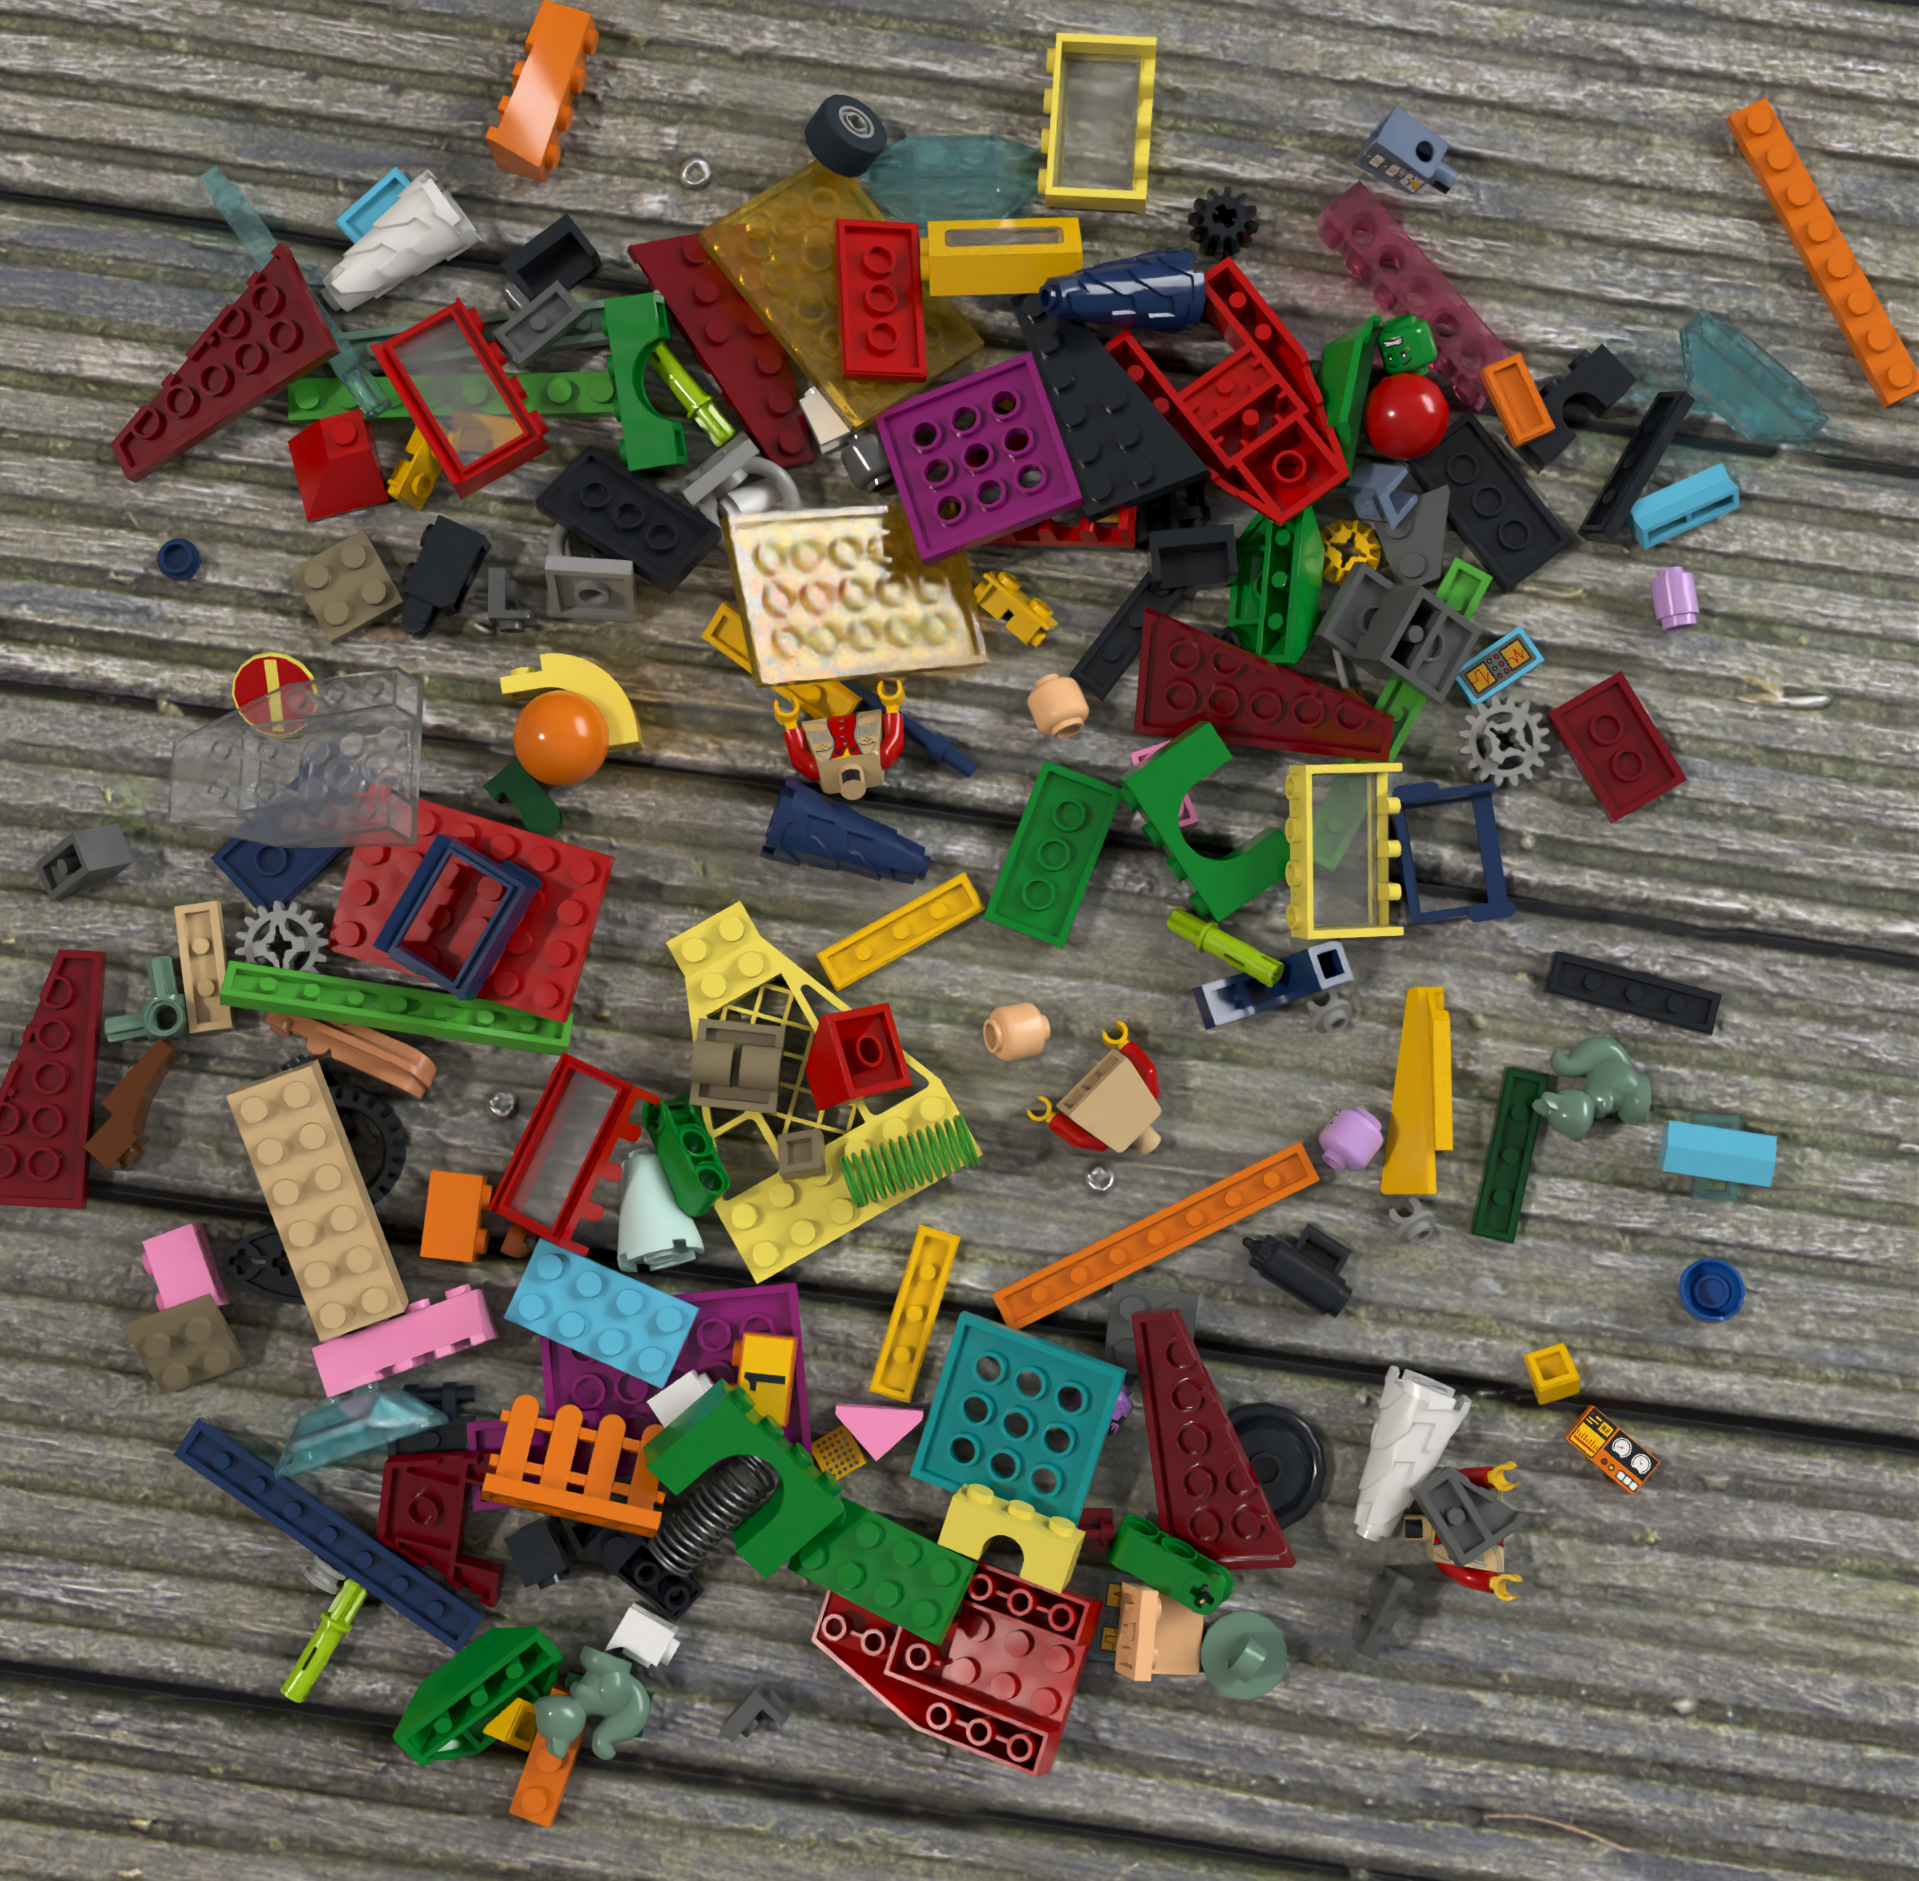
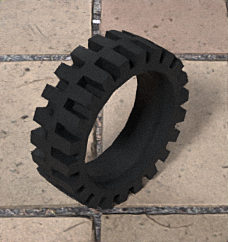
M346 1084L328 1086L336 1108L358 1111L369 1118L381 1134L384 1147L382 1164L374 1178L365 1184L371 1202L374 1205L391 1191L402 1173L407 1153L406 1133L404 1134L403 1124L394 1113L393 1107L389 1103L386 1104L381 1099V1096L375 1092L371 1093L366 1091V1088L352 1087Z

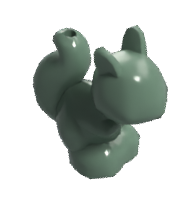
M1590 1037L1580 1041L1573 1048L1569 1056H1566L1561 1049H1558L1552 1053L1550 1058V1065L1553 1071L1562 1077L1577 1078L1586 1075L1587 1079L1583 1090L1572 1088L1562 1089L1556 1093L1544 1092L1541 1096L1542 1099H1537L1532 1104L1534 1111L1547 1117L1549 1124L1555 1131L1577 1142L1582 1140L1588 1133L1593 1118H1603L1610 1112L1617 1111L1619 1118L1625 1124L1638 1126L1648 1116L1651 1105V1085L1646 1075L1636 1073L1633 1070L1631 1059L1620 1043L1611 1038Z
M583 1645L579 1658L587 1672L580 1681L572 1683L569 1690L570 1696L558 1694L547 1695L537 1699L534 1703L536 1726L540 1735L546 1739L548 1753L561 1759L565 1757L569 1743L574 1741L583 1730L586 1717L601 1716L604 1719L593 1733L592 1750L599 1758L609 1760L616 1755L613 1747L614 1743L630 1740L644 1728L650 1713V1699L642 1683L629 1674L632 1666L631 1662Z

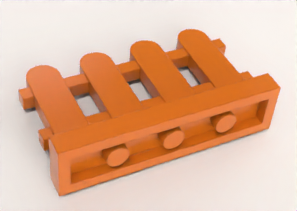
M531 1395L517 1397L511 1411L502 1409L499 1422L508 1424L501 1454L491 1453L488 1467L497 1468L495 1475L486 1473L480 1499L650 1538L655 1537L662 1512L653 1511L654 1504L663 1505L665 1493L657 1491L659 1479L646 1468L643 1447L664 1429L663 1426L658 1424L648 1426L642 1434L641 1441L624 1437L626 1430L625 1422L620 1416L614 1414L605 1416L599 1424L598 1431L581 1427L582 1412L575 1405L568 1404L562 1406L557 1411L555 1421L537 1417L539 1403ZM534 1430L551 1434L544 1465L527 1462ZM577 1440L594 1444L587 1475L570 1471ZM621 1450L637 1454L630 1485L614 1481ZM523 1474L540 1478L539 1484L522 1481ZM567 1484L584 1488L583 1494L565 1491ZM610 1494L627 1498L626 1504L609 1501Z

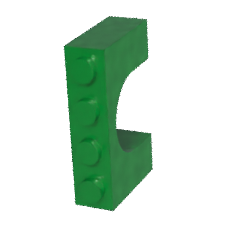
M1199 721L1116 779L1122 786L1118 794L1125 806L1132 813L1138 810L1146 824L1141 829L1149 842L1155 848L1161 845L1169 857L1165 865L1170 874L1178 883L1184 880L1192 892L1188 900L1201 918L1208 916L1209 919L1219 923L1286 876V865L1290 861V844L1279 828L1268 826L1234 851L1220 857H1202L1186 843L1179 826V811L1183 798L1193 785L1233 758L1211 723Z
M721 1378L643 1447L646 1468L677 1496L710 1466L726 1457L751 1455L770 1463L779 1473L778 1482L773 1493L762 1505L732 1530L736 1552L767 1579L845 1511L840 1495L843 1488L829 1471L825 1470L821 1473L813 1465V1458L800 1443L796 1442L792 1445L783 1437L785 1433L782 1427L771 1415L767 1414L764 1417L753 1408L755 1406L754 1401L743 1388L736 1386L733 1389Z

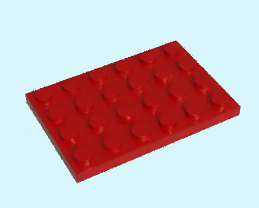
M372 785L327 939L330 940V945L326 946L325 949L432 982L428 978L419 976L389 957L388 953L373 947V944L437 833L451 835L498 864L506 860L516 863L537 876L542 882L541 889L532 900L477 996L561 1023H567L615 857ZM452 854L401 944L456 979L508 888Z

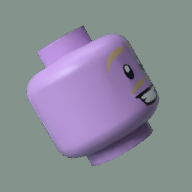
M1354 1107L1353 1110L1340 1109L1319 1135V1143L1324 1150L1323 1160L1339 1172H1343L1345 1168L1352 1171L1363 1170L1382 1146L1383 1137L1380 1133L1382 1129L1380 1122L1360 1107Z

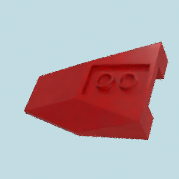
M968 1558L978 1563V1566L943 1643L939 1646L827 1589L811 1641L912 1728L1034 1777L1051 1772L1104 1604L1103 1601L1067 1589H1063L1061 1594L1020 1578L1018 1573Z

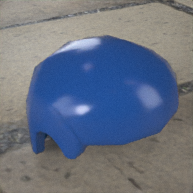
M1702 1258L1689 1265L1680 1276L1677 1295L1683 1310L1694 1320L1706 1324H1719L1728 1321L1740 1311L1744 1304L1745 1285L1739 1271L1726 1261Z

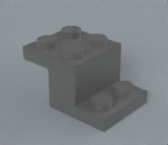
M1354 562L1314 635L1373 677L1402 681L1432 703L1442 704L1483 630L1422 586L1393 584L1366 563Z

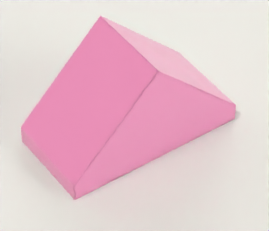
M837 1403L835 1415L877 1461L923 1420L924 1408Z

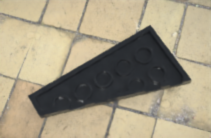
M1038 293L1020 294L1010 298L1028 351L1032 352L1084 499L1082 505L1090 523L1212 476L1209 468L1083 322H1074L1072 319L1050 318L1039 306Z

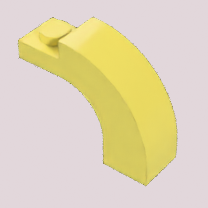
M540 654L542 671L536 672L535 667H520L511 670V676L500 677L502 695L508 701L535 698L543 693L556 690L572 691L591 700L600 709L607 722L609 731L607 754L643 748L639 721L628 697L607 672L585 659L566 654Z

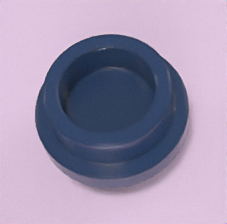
M178 538L166 542L161 547L157 563L160 571L169 579L185 581L192 578L199 570L201 556L194 544L188 540Z

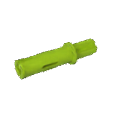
M665 342L658 346L649 357V364L686 408L688 419L696 421L716 446H724L733 439L735 429L715 406L716 399L712 395L708 396Z
M1175 908L1167 919V927L1174 933L1196 944L1198 952L1211 953L1268 987H1272L1273 984L1280 980L1284 971V963L1263 954L1249 944L1220 930L1218 923L1214 921L1206 923L1181 908Z
M348 1578L344 1582L329 1609L321 1612L320 1617L322 1621L280 1688V1692L290 1700L298 1703L305 1701L345 1633L351 1632L353 1627L350 1623L369 1593L368 1590L352 1579Z

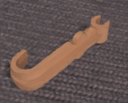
M269 1012L264 1020L265 1023L271 1025L269 1029L280 1036L290 1038L293 1033L306 1039V1047L311 1055L322 1058L331 1053L334 1061L376 1080L393 1085V1090L411 1098L421 1100L424 1093L429 1091L433 1084L432 1079L437 1072V1068L426 1055L405 1043L368 1027Z

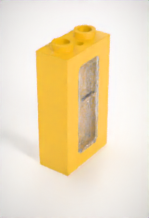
M1078 217L928 221V237H920L921 281L929 280L930 296L1039 293L1041 286L1044 285L1048 278L1068 275L1083 269V250Z

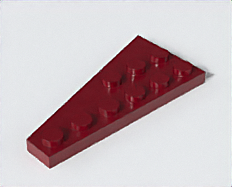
M745 224L629 245L627 249L628 255L634 264L638 263L649 280L648 285L652 291L664 296L665 306L673 316V323L707 374H711L722 390L721 395L729 407L732 406L746 426V433L760 451L762 457L776 463L784 470L813 465L816 457L800 407L797 390L750 225Z
M1147 606L1144 610L1134 733L1176 738L1197 722L1208 721L1224 744L1389 762L1394 716Z
M58 950L39 995L40 1002L31 1024L26 1026L21 1038L23 1043L15 1062H11L1 1085L0 1205L87 1209L91 1154L83 1146L92 1138L107 955L105 952Z

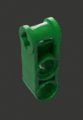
M680 1094L672 1100L661 1099L658 1106L645 1101L642 1108V1122L658 1154L660 1165L667 1175L677 1204L685 1213L691 1216L700 1217L705 1215L729 1189L730 1180L716 1152L712 1137L708 1133L699 1113L698 1106L689 1105L690 1094Z
M1136 1515L1124 1516L1106 1555L1109 1562L1118 1569L1134 1575L1146 1582L1152 1589L1173 1598L1200 1615H1209L1215 1612L1221 1603L1231 1596L1234 1590V1579L1230 1571L1224 1566L1217 1564L1195 1551L1186 1542L1171 1537L1159 1530L1148 1520ZM1202 1599L1205 1600L1203 1604L1199 1603Z

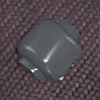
M866 427L852 433L847 438L849 444L841 453V461L853 485L857 489L868 490L870 494H874L895 484L896 482L879 431L871 432L870 428Z

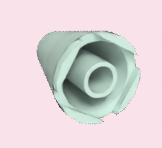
M642 1148L628 1154L629 1159L621 1164L617 1255L619 1268L621 1271L638 1272L636 1264L645 1263L649 1265L650 1271L677 1266L696 1259L695 1251L700 1254L705 1252L703 1241L691 1215L685 1213L677 1204L667 1175L660 1165L658 1154L654 1153L653 1148Z

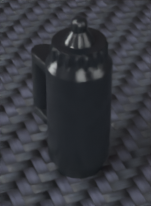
M1309 1223L1305 1225L1294 1245L1289 1244L1283 1239H1276L1270 1234H1266L1261 1240H1253L1250 1237L1243 1238L1242 1244L1248 1248L1251 1255L1248 1263L1258 1271L1259 1276L1320 1315L1324 1316L1327 1313L1333 1318L1338 1316L1353 1291L1352 1288L1345 1285L1346 1279L1339 1276L1352 1252L1350 1249ZM1305 1241L1336 1261L1332 1270L1300 1251Z

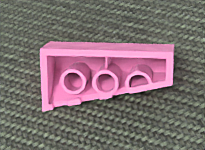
M470 1284L456 1287L444 1292L447 1299L434 1305L430 1304L429 1298L407 1305L405 1309L406 1315L392 1320L389 1318L364 1326V1330L350 1335L348 1332L323 1341L324 1344L311 1348L327 1398L499 1338L500 1335L484 1288L472 1291Z

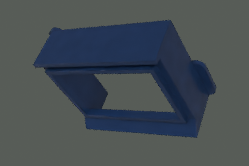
M1423 782L1398 786L1393 790L1392 797H1398L1401 803L1400 813L1390 815L1393 839L1398 840L1401 844V854L1396 858L1407 927L1469 918L1472 922H1482L1509 918L1514 914V902L1507 898L1491 794L1496 790L1495 782L1439 789L1435 782ZM1472 801L1488 903L1421 913L1405 810Z
M437 833L375 940L373 947L388 953L391 959L413 973L428 978L455 995L457 999L475 1000L532 900L541 889L542 882L537 876L512 861L506 860L498 864L458 838ZM452 854L508 888L456 979L401 944Z

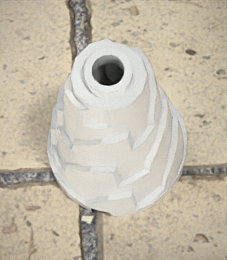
M428 169L400 192L397 195L399 199L372 224L374 227L343 254L344 259L322 280L325 287L320 292L335 311L342 307L348 312L373 297L377 299L413 275L416 277L444 259L451 260L480 240V236L474 233L477 230L447 189L441 192L436 184L439 180Z
M1390 1366L1385 1376V1386L1378 1407L1380 1410L1372 1431L1370 1453L1358 1489H1361L1352 1519L1358 1525L1356 1532L1375 1542H1380L1382 1537H1391L1406 1508H1410L1414 1500L1410 1490L1423 1482L1436 1466L1450 1437L1468 1414L1472 1403L1471 1399L1463 1394L1457 1404V1400L1452 1398L1455 1389L1408 1369H1405L1402 1379H1399L1400 1369L1397 1366Z

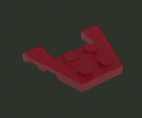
M501 1450L391 1455L384 1464L376 1540L423 1568L426 1564L447 1575L448 1583L460 1590L463 1585L482 1596L479 1600L487 1606L495 1607L501 1598L505 1565L462 1554L470 1485L483 1486L486 1473L496 1474L497 1468L488 1467L491 1453L500 1455Z

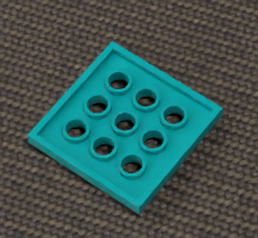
M963 1311L960 1313L910 1477L956 1493L963 1484H980L990 1488L994 1492V1496L1009 1502L1011 1500L1026 1502L1034 1507L1035 1512L1049 1518L1053 1516L1066 1518L1072 1521L1077 1528L1127 1370ZM990 1356L998 1361L1001 1368L998 1378L989 1379L981 1373L979 1362L982 1357ZM1031 1371L1039 1376L1041 1380V1390L1039 1393L1030 1394L1022 1389L1020 1385L1022 1372ZM1072 1386L1080 1391L1083 1398L1080 1408L1071 1409L1063 1404L1060 1397L1063 1387ZM978 1397L986 1403L988 1413L985 1419L979 1420L970 1416L966 1406L969 1398ZM1018 1412L1026 1417L1029 1424L1027 1433L1019 1435L1009 1429L1007 1425L1009 1413ZM1058 1427L1067 1432L1070 1439L1067 1449L1058 1450L1051 1446L1048 1441L1049 1429ZM957 1438H966L972 1442L975 1448L973 1459L964 1460L957 1456L954 1450V1442ZM1006 1453L1014 1459L1016 1464L1014 1474L1004 1475L996 1469L994 1464L996 1454ZM1046 1468L1052 1471L1057 1480L1055 1489H1041L1035 1481L1036 1470Z

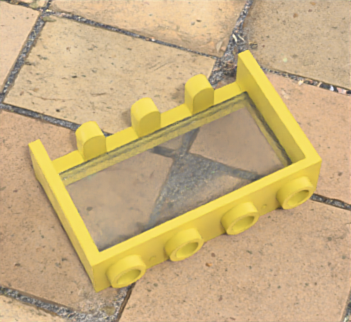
M1056 33L1055 48L1047 49L1046 74H1053V88H1045L1043 113L1051 114L1050 128H1042L1041 154H1048L1047 169L1039 168L1038 194H1045L1046 209L1056 207L1133 211L1145 216L1157 37Z
M1402 763L1289 765V774L1285 779V794L1289 800L1290 817L1286 820L1285 835L1290 843V861L1286 865L1285 874L1286 881L1290 886V904L1286 910V922L1291 930V937L1309 940L1404 935V927L1389 925V901L1400 900L1401 898L1400 884L1389 882V858L1400 856L1401 844L1398 840L1388 839V815L1399 814L1401 803L1398 797H1388V772L1402 771Z

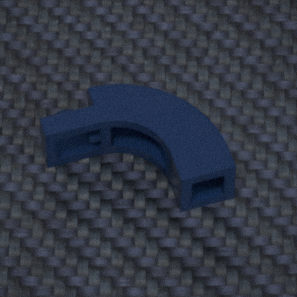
M1340 938L1277 960L1284 963V971L1280 980L1273 984L1272 987L1266 986L1243 972L1192 989L1206 1030L1266 1012L1353 980L1354 977Z

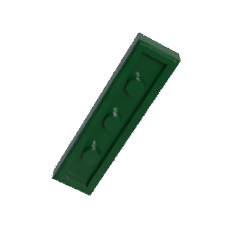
M1511 1067L1504 1068L1470 1226V1235L1514 1244L1541 1115L1534 1111L1532 1104L1535 1100L1542 1099V1094L1547 1090L1549 1076Z

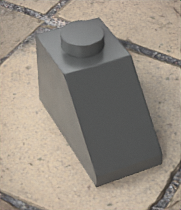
M119 823L73 832L38 860L36 865L49 899L52 902L115 877L131 865L133 859L131 857L130 844L123 836Z

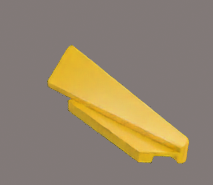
M1412 987L1407 991L1380 1186L1381 1193L1385 1195L1437 1194L1435 1151L1453 1150L1450 1017L1448 1010H1444L1443 987Z

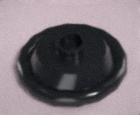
M1268 1402L1240 1405L1228 1412L1227 1415L1281 1530L1303 1519L1320 1498L1327 1473L1324 1448L1311 1424L1290 1408Z

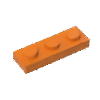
M558 1684L552 1688L550 1694L571 1695L569 1690L564 1689L563 1686ZM591 1716L586 1717L583 1730L574 1741L569 1743L567 1753L561 1759L548 1753L546 1739L537 1730L509 1813L547 1828L553 1825Z

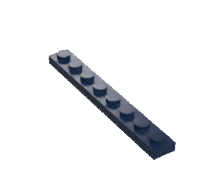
M203 1417L197 1419L173 1454L176 1458L455 1652L460 1653L485 1617L486 1614L405 1557L376 1540V1537Z

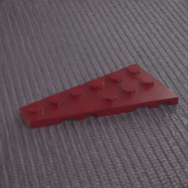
M281 241L271 252L274 257L260 273L255 271L246 281L248 288L233 305L227 304L185 354L188 359L176 374L169 373L161 383L164 388L150 405L142 406L112 441L111 446L127 480L135 483L139 482L341 353L289 246Z
M1178 1308L1135 1311L1131 1314L1160 1530L1173 1538L1186 1542L1195 1551L1224 1566L1227 1570L1293 1568L1297 1562Z

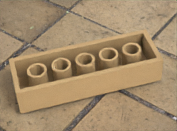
M318 1059L233 1089L226 1096L320 1342L404 1312L409 1302Z

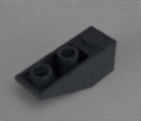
M579 1521L572 1527L584 1551L674 1622L705 1591L690 1574L680 1577L664 1568L650 1551L647 1542L648 1537ZM656 1543L659 1550L671 1563H673L680 1569H683L667 1552H665Z

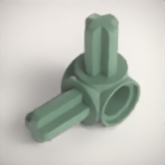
M157 956L147 960L146 967L152 999L146 1001V1004L142 1006L141 1012L111 1017L105 1020L104 1029L109 1042L117 1043L142 1037H148L149 1041L154 1042L159 1039H180L189 1033L185 994H178L170 956ZM173 1008L177 1013V1022L171 1029L165 1030L161 1024V1017L167 1009Z

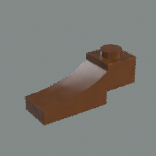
M159 1039L101 1102L113 1115L83 1147L108 1170L121 1171L123 1168L128 1170L145 1153L142 1147L150 1138L144 1134L151 1104L165 1076L184 1053L172 1041Z

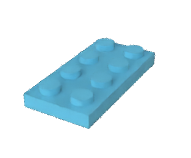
M540 1238L504 1319L664 1389L700 1308L578 1253L558 1247L551 1241Z

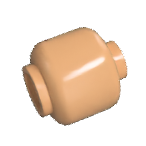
M1049 674L1036 681V688L1028 696L1027 704L1039 732L1046 736H1053L1055 740L1066 739L1079 733L1084 728V721L1088 718L1089 707L1077 681L1070 677L1059 678L1058 674Z
M1031 1003L999 1006L991 1012L989 1019L984 1023V1041L987 1049L991 1053H995L1002 1061L1033 1058L1042 1052L1045 1040L1049 1039V1021Z

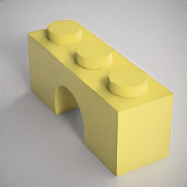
M963 1484L952 1497L937 1544L979 1560L989 1548L993 1536L1005 1535L1011 1537L1020 1545L1024 1554V1563L1019 1577L1061 1594L1071 1579L1086 1532L1077 1529L1076 1525L1066 1518L1058 1516L1049 1518L1035 1512L1033 1506L1019 1500H1011L1009 1502L994 1496V1492L986 1486Z

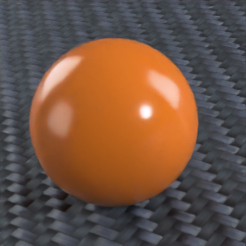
M549 691L535 697L521 710L514 724L513 747L518 761L529 775L548 785L571 786L587 780L601 767L608 753L609 731L602 712L591 700L572 691Z

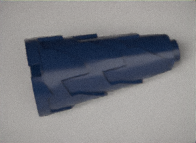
M1169 247L1131 258L1105 262L1068 275L1048 278L1039 290L1038 302L1040 308L1050 318L1072 319L1074 322L1111 324L1124 329H1144L1167 334H1181L1191 331L1192 329H1189L1187 325L1198 324L1202 315L1205 302L1203 271L1193 272L1190 262L1199 261L1190 250L1182 247Z
M786 777L784 787L793 791L781 789L765 835L767 837L766 843L762 845L760 857L798 867L800 864L825 870H839L877 881L886 879L913 885L915 879L924 880L931 861L930 856L924 855L926 847L898 834L896 829L861 815L850 806L823 795L822 790L798 778Z

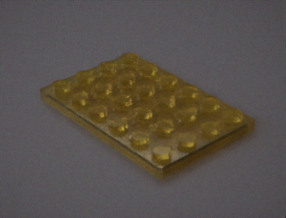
M816 159L702 229L697 240L851 433L855 434L878 419L894 405L905 401L981 351L985 342L948 296H930L929 280L922 281L927 379L925 383L841 380L833 225L835 219L887 220L852 177L836 174Z
M954 502L943 507L941 511L942 519L950 520L957 517ZM903 503L726 515L720 520L755 689L981 667L989 662L965 552L925 567L921 561Z

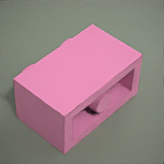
M191 1223L142 1241L145 1252L141 1254L144 1268L150 1277L154 1276L159 1289V1293H156L155 1296L159 1311L208 1293L211 1294L218 1308L231 1304L203 1223Z

